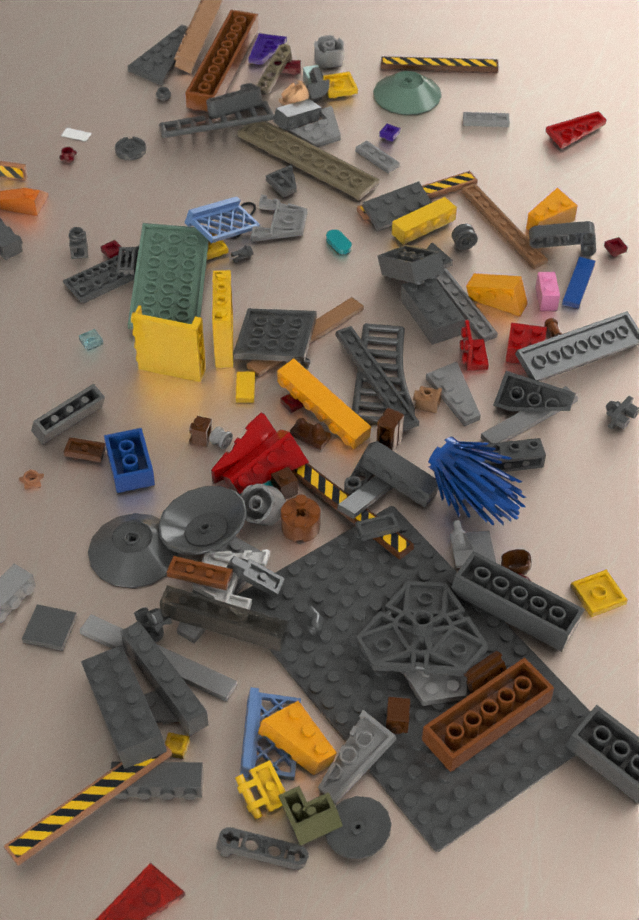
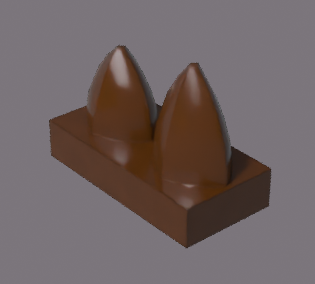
M299 418L290 429L293 437L319 450H322L332 437V434L325 431L320 423L313 425L307 422L305 418Z

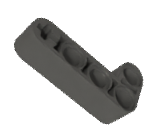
M252 83L240 85L241 90L207 99L208 116L218 117L262 104L261 87Z
M590 221L533 226L529 230V244L533 248L581 244V253L584 256H592L596 253L595 225Z

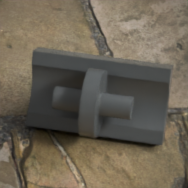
M628 396L622 403L619 401H609L606 404V414L612 419L608 424L609 428L613 430L615 426L625 429L630 423V418L626 417V415L633 419L637 417L639 407L632 404L633 397Z
M143 607L134 612L137 622L139 621L154 642L162 639L164 635L162 626L172 623L170 617H163L160 608L149 611L148 608Z

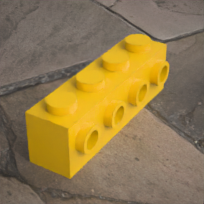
M446 197L436 200L392 221V235L405 245L456 220L457 207Z

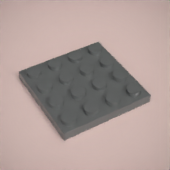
M248 308L233 351L234 359L291 361L294 358L297 362H305L317 319V311Z

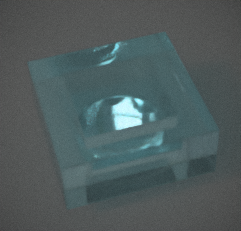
M95 329L79 335V341L87 351L103 345V339Z

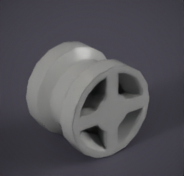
M220 426L216 427L210 435V442L215 445L218 444L224 450L231 444L233 434L230 431H224Z

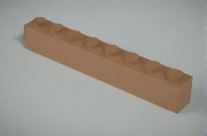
M222 0L200 1L175 55L174 60H176L174 67L191 74Z

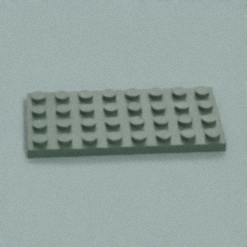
M142 224L128 329H133L131 315L136 311L138 305L142 308V315L192 324L195 316L201 317L209 240L195 227Z

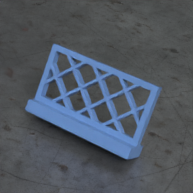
M237 196L190 209L184 222L188 227L194 226L211 243L252 231L253 226L260 227V224L239 205L241 200Z
M250 687L247 698L240 775L243 774L245 778H248L249 770L255 768L256 761L263 757L266 762L271 761L280 779H295L296 762L289 758L291 755L285 754L282 749L279 750L275 747V743L266 736H258L260 721L269 717L276 710L280 711L283 709L282 706L285 704H292L296 701L301 703V698L260 693L259 688ZM262 700L270 701L274 707L266 711L261 702ZM262 738H265L271 744L264 751L258 745V741ZM273 749L281 756L275 762L267 755ZM285 760L290 766V772L281 771L277 765Z

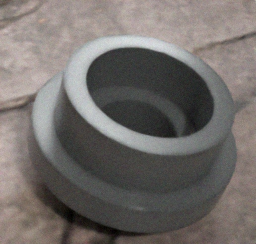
M160 87L157 89L156 97L165 101L171 97V92L167 87Z
M73 227L69 232V239L73 242H81L86 237L85 231L81 227Z

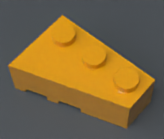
M557 187L528 213L526 229L529 231L533 226L571 223L575 221L578 205Z
M299 701L261 721L258 734L262 737L266 736L274 742L275 747L279 750L282 748L292 756L291 759L312 775L318 774L333 763L337 752Z

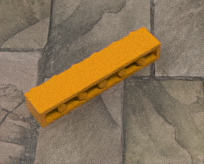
M294 358L277 370L278 384L282 388H286L294 399H298L303 403L305 409L313 412L320 422H324L332 433L337 434L342 439L344 444L356 449L370 437L371 426Z

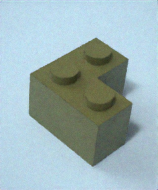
M300 786L278 795L300 846L343 826L329 792L309 802L306 801Z

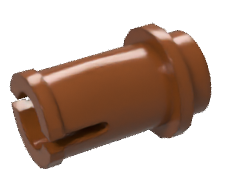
M549 318L545 321L544 327H547L551 338L562 334L556 319Z

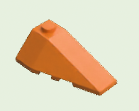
M31 188L0 191V210L38 216L49 194Z

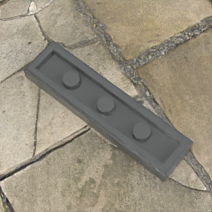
M374 476L339 503L337 510L354 519L393 487L377 476Z

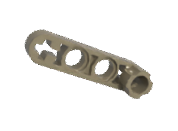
M282 44L278 47L257 84V86L261 87V94L266 95L271 92L286 64L292 61L291 47L288 44ZM276 61H281L282 63L279 66L274 65ZM269 73H275V76L271 78L267 75Z

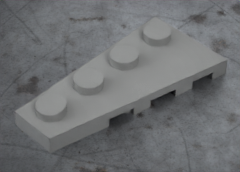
M458 362L426 374V380L434 389L442 388L441 398L464 427L480 420V412Z
M362 710L356 726H353L350 736L345 745H342L335 762L330 765L318 786L319 791L323 795L329 792L335 805L396 741V736L364 710Z

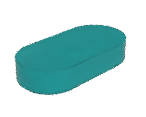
M330 230L326 233V241L337 253L344 255L351 252L352 243L341 231Z

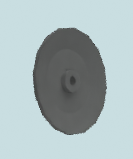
M355 796L345 799L336 805L343 826L326 834L328 844L336 853L345 858L362 859L374 855L384 847L390 837L392 824L388 811L380 802L370 797Z

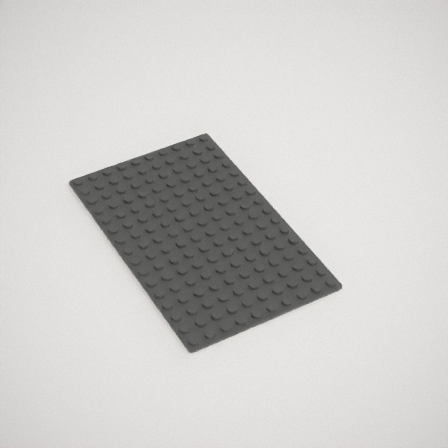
M389 506L376 515L382 516L394 513L400 526L399 533L414 544V549L399 560L374 539L361 541L355 526L275 572L284 578L279 594L275 598L255 586L249 587L237 594V596L252 599V605L245 621L345 742L350 736L351 729L359 721L362 710L386 728L388 697L410 698L408 733L394 734L396 741L369 768V772L433 850L440 852L576 756L565 745L573 732L591 711L503 620L455 595L465 610L464 617H470L488 644V651L478 663L495 651L502 653L501 658L505 662L507 669L525 657L554 687L551 702L455 770L450 772L422 741L423 726L460 701L422 706L410 688L404 674H401L400 671L394 672L393 670H372L356 642V636L380 611L385 613V605L408 581L447 583L451 589L454 577L457 574V571L394 506ZM310 606H313L324 619L323 629L318 631L316 635H312L307 629L311 624V619L306 615L305 611ZM467 685L466 697L470 695V691H469L468 685Z

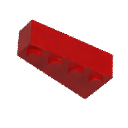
M280 429L221 476L231 490L241 494L247 486L270 481L271 474L289 467L292 471L309 463L291 433Z

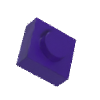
M386 124L380 130L379 137L394 141L400 134V128Z

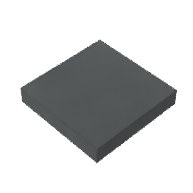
M37 604L22 637L23 643L63 651L76 621L77 613Z

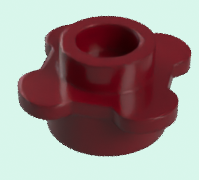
M64 147L61 150L59 159L73 161L77 151L72 147Z

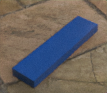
M579 257L562 305L579 309L595 266V260Z

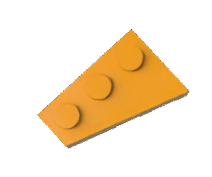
M474 273L466 285L468 296L472 301L521 317L528 305L522 276Z

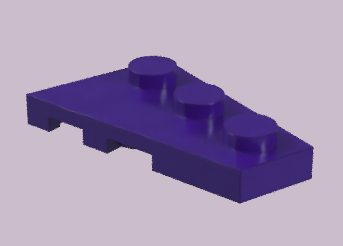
M259 33L248 57L249 63L263 65L275 54L280 45L287 42V37Z

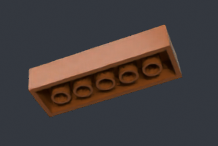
M524 657L423 726L422 741L444 766L452 772L551 702L554 687Z

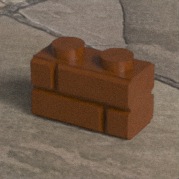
M387 408L377 422L376 442L382 443L392 451H395L402 441L404 415L402 413Z

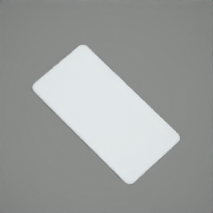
M66 128L61 136L86 142L92 133Z

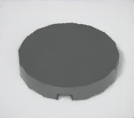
M124 137L115 144V152L123 160H137L145 155L146 144L138 137H132V139Z

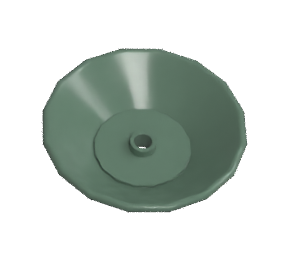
M402 71L386 76L377 82L373 90L374 99L382 108L402 115H417L430 111L438 105L442 97L440 87L433 80L413 71Z

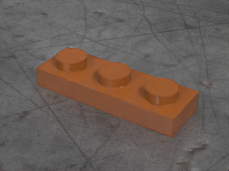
M173 556L167 570V577L226 591L233 576V569Z

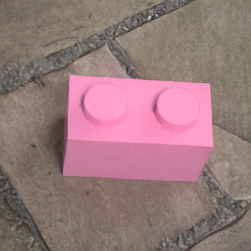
M538 272L535 288L540 311H557L560 293L555 272Z

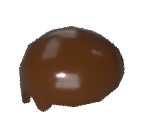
M524 549L509 550L502 554L501 566L516 574L525 576L532 567L531 555Z

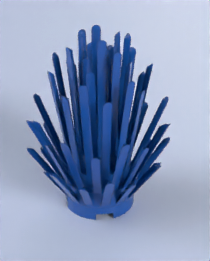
M452 436L444 440L447 443L441 449L438 446L429 458L428 463L431 466L428 467L434 471L441 500L443 501L445 495L448 505L450 506L452 502L458 517L460 513L456 498L468 518H470V513L464 505L463 499L470 504L486 523L489 521L494 525V521L484 512L483 506L503 526L504 522L499 517L504 516L510 522L511 517L515 520L519 518L517 516L520 514L518 511L520 507L518 505L524 508L526 506L518 500L517 495L522 498H526V496L521 494L522 490L498 475L512 482L521 483L522 481L485 462V460L502 464V461L497 459L510 460L512 459L511 457L492 452L496 448L483 446L488 445L489 442L458 441Z

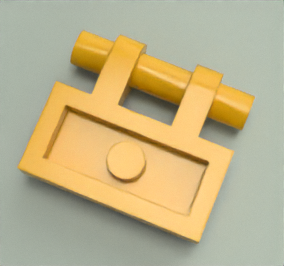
M270 760L249 770L252 777L249 781H246L243 774L235 777L238 784L237 789L240 794H243L247 803L246 808L249 813H252L255 820L263 816L259 809L263 805L266 806L269 813L282 807L278 795L286 792ZM254 786L257 787L261 796L258 800H255L250 790Z

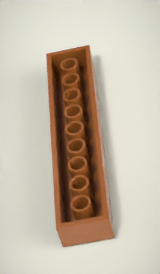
M230 10L185 92L186 108L208 112L206 100L226 93L259 29L258 14Z

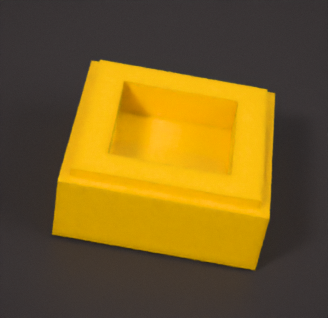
M168 732L165 745L172 752L170 757L185 758L190 736Z

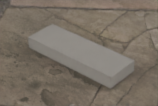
M463 112V126L509 127L510 124L508 113Z
M368 141L355 148L357 153L386 173H390L399 167L400 162Z

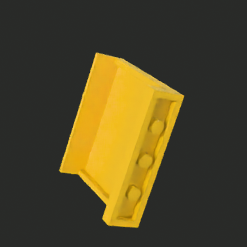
M138 305L136 311L131 315V323H133L132 334L135 336L134 348L137 351L136 361L138 362L139 370L201 382L206 371L202 318L195 316L192 324L142 315V308Z

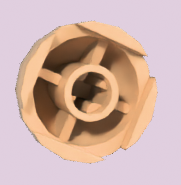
M298 80L296 85L294 83L290 84L281 93L283 97L282 99L279 98V103L282 106L309 99L308 89L302 81Z

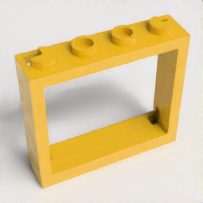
M231 270L213 271L212 325L215 368L233 367Z

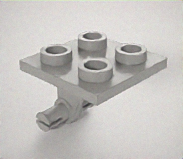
M456 520L453 522L454 532L450 534L456 568H461L473 551L496 563L489 531L465 532L462 529L461 521Z

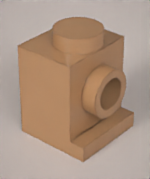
M420 386V389L415 390L413 395V401H416L415 409L436 414L441 402L442 388L437 390Z

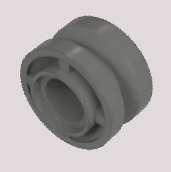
M470 224L458 225L451 234L459 250H468L478 241V236Z

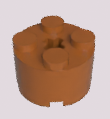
M299 494L283 504L281 507V529L287 539L293 542H297V540L308 542L319 534L321 510L314 500Z

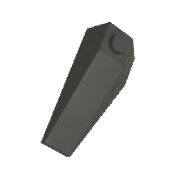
M505 371L494 406L508 411H570L576 393Z

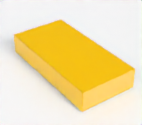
M237 372L236 403H254L255 372Z

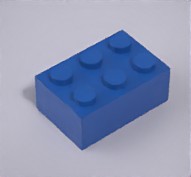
M142 428L104 435L116 492L120 493L154 486L153 468Z

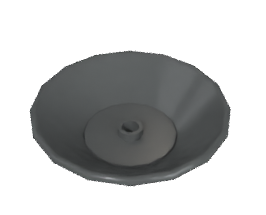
M203 486L189 490L174 499L163 511L158 524L160 540L168 549L182 555H201L218 550L232 541L243 528L247 516L245 501L236 491L223 486Z
M133 513L118 516L100 527L92 537L88 549L90 566L100 579L118 587L137 588L151 585L167 575V570L173 556L178 557L179 553L168 549L160 540L158 531L159 518L153 515Z

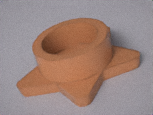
M30 469L22 477H19V480L24 483L25 490L31 487L40 488V480L44 477V474H39L37 471Z

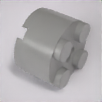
M331 35L318 38V41L314 43V60L319 65V68L327 69L342 66L344 57V42L342 39H334V36Z
M264 484L247 486L240 496L244 499L246 505V521L272 526L281 518V507L286 500L277 488Z

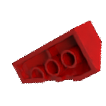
M261 412L245 427L246 433L241 439L236 438L230 453L225 452L211 469L212 482L214 484L224 480L221 476L223 473L276 433V430L264 413Z

